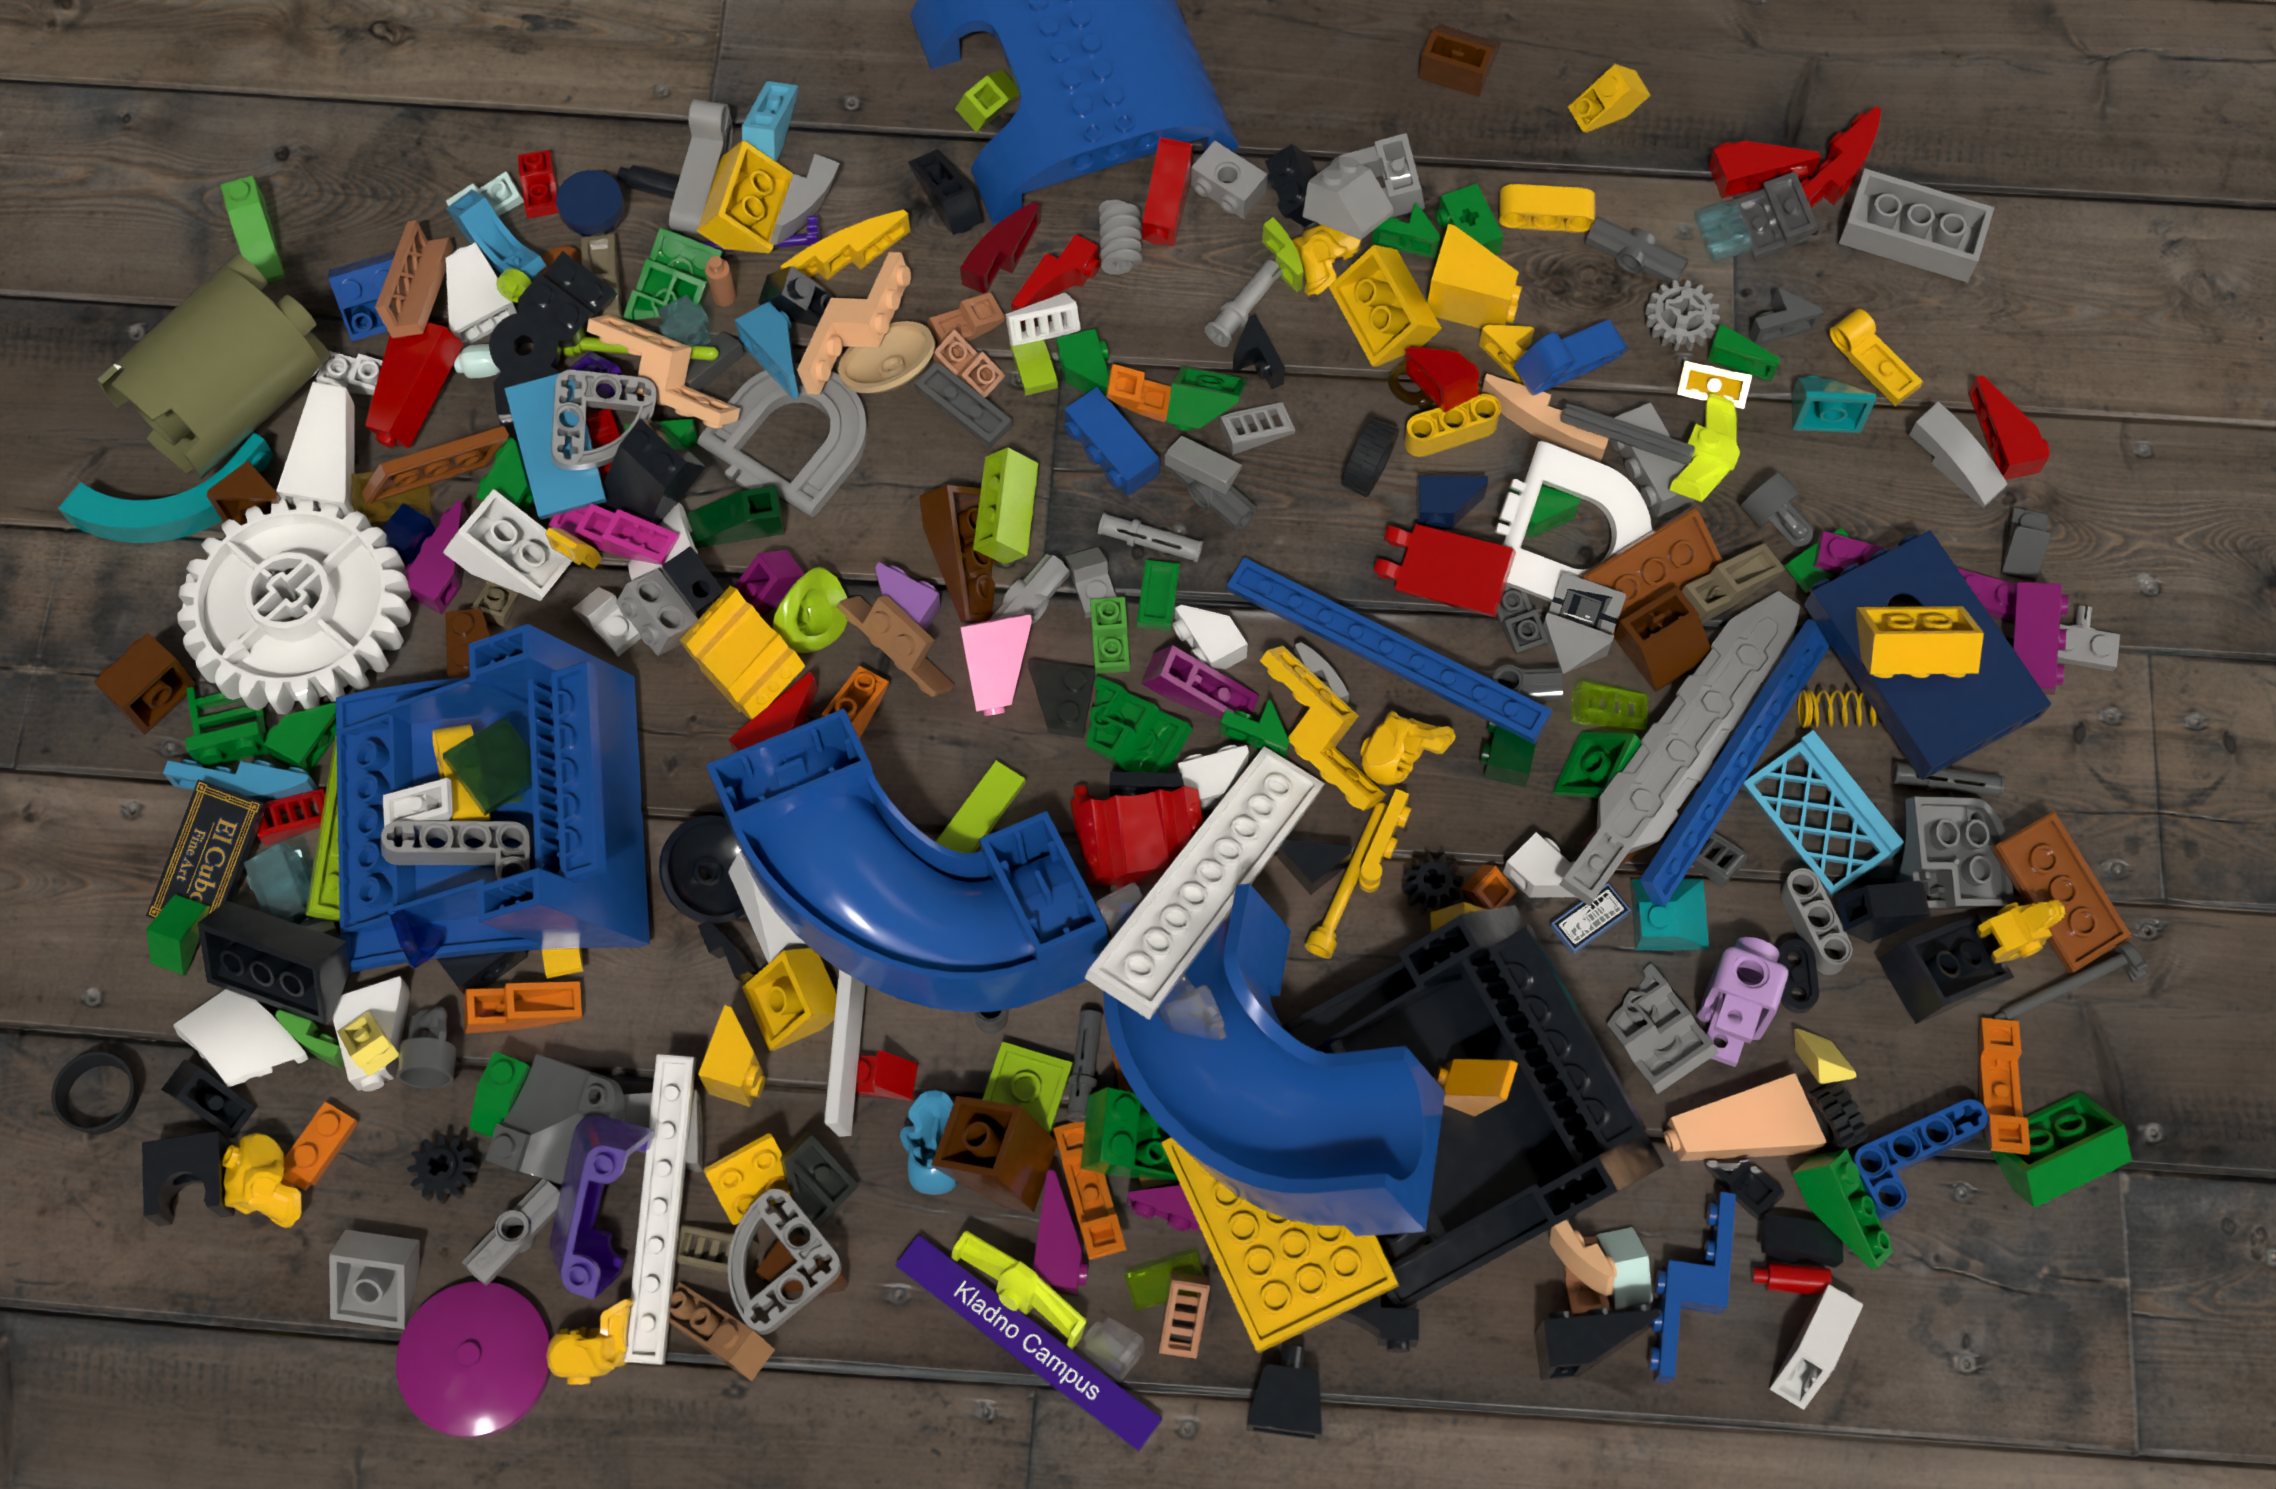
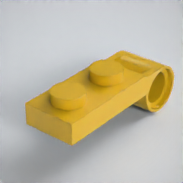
M1856 309L1830 329L1831 340L1849 361L1894 406H1897L1918 390L1923 381L1875 334L1876 325L1872 317L1866 311Z

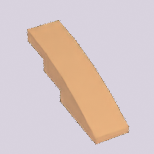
M1486 374L1481 394H1490L1496 397L1501 404L1500 412L1505 417L1547 443L1596 462H1602L1609 439L1562 423L1561 415L1563 411L1549 407L1552 394L1542 392L1532 396L1524 385Z

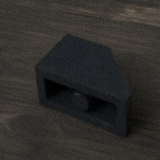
M185 1059L161 1089L188 1110L232 1139L256 1109L202 1068Z

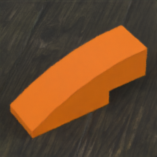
M580 981L506 983L504 988L466 989L463 997L465 1034L527 1029L581 1019Z

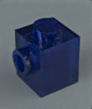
M402 503L382 528L387 535L385 539L387 545L385 547L394 548L399 553L401 559L408 564L413 563L421 552L424 540L428 536H432L436 531L429 518L405 503Z

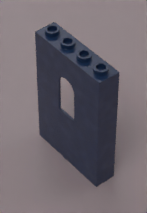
M1931 530L1920 536L1913 533L1900 541L1898 547L1890 551L1887 548L1881 549L1869 558V562L1861 566L1858 563L1852 564L1839 574L1840 577L1829 581L1828 578L1823 579L1810 588L1811 594L1804 606L1921 780L2037 720L2051 706L2049 699ZM1899 594L1912 596L1922 607L1963 606L1984 633L1979 674H1966L1960 678L1949 677L1945 674H1930L1926 678H1917L1909 674H1894L1891 678H1879L1870 674L1861 661L1856 607H1887L1889 600Z

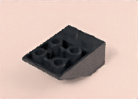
M1638 1304L1625 1307V1312L1610 1313V1308H1595L1586 1311L1587 1316L1572 1317L1570 1311L1548 1314V1319L1542 1321L1534 1334L1540 1379L1548 1380L1581 1376L1649 1330L1661 1316L1660 1309L1649 1310L1647 1304Z

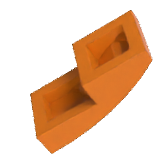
M1112 364L1106 397L1130 411L1165 423L1171 387L1145 380V372Z

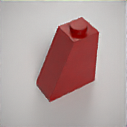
M1160 137L1142 221V240L1149 241L1155 245L1166 244L1175 246L1191 185L1193 143Z

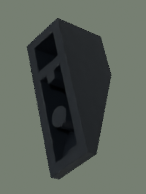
M938 149L908 162L940 220L953 235L967 232L973 226L983 222L973 188Z

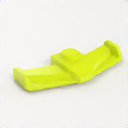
M1709 394L1704 405L1705 427L1696 424L1688 444L1695 447L1693 460L1672 481L1669 491L1702 502L1729 471L1734 470L1740 455L1737 445V412L1735 403L1732 400L1715 394Z
M968 1231L962 1234L953 1247L951 1259L957 1262L961 1258L997 1279L996 1294L999 1295V1300L1005 1307L1012 1311L1019 1310L1025 1316L1034 1307L1068 1338L1067 1345L1073 1349L1082 1338L1086 1319L1024 1263L1017 1261Z

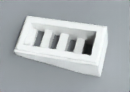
M1066 293L1005 314L1010 344L1012 346L1068 335L1081 329L1077 304ZM1047 315H1051V322H1048ZM1034 318H1038L1039 326L1035 327ZM1025 320L1026 331L1022 332L1020 321Z

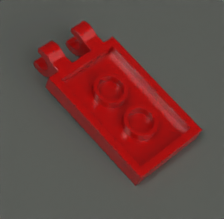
M1415 524L1413 533L1392 526L1387 527L1384 540L1389 541L1388 544L1391 546L1407 549L1402 566L1387 560L1377 559L1373 572L1377 573L1379 578L1395 581L1394 589L1397 593L1496 617L1516 555L1514 548Z

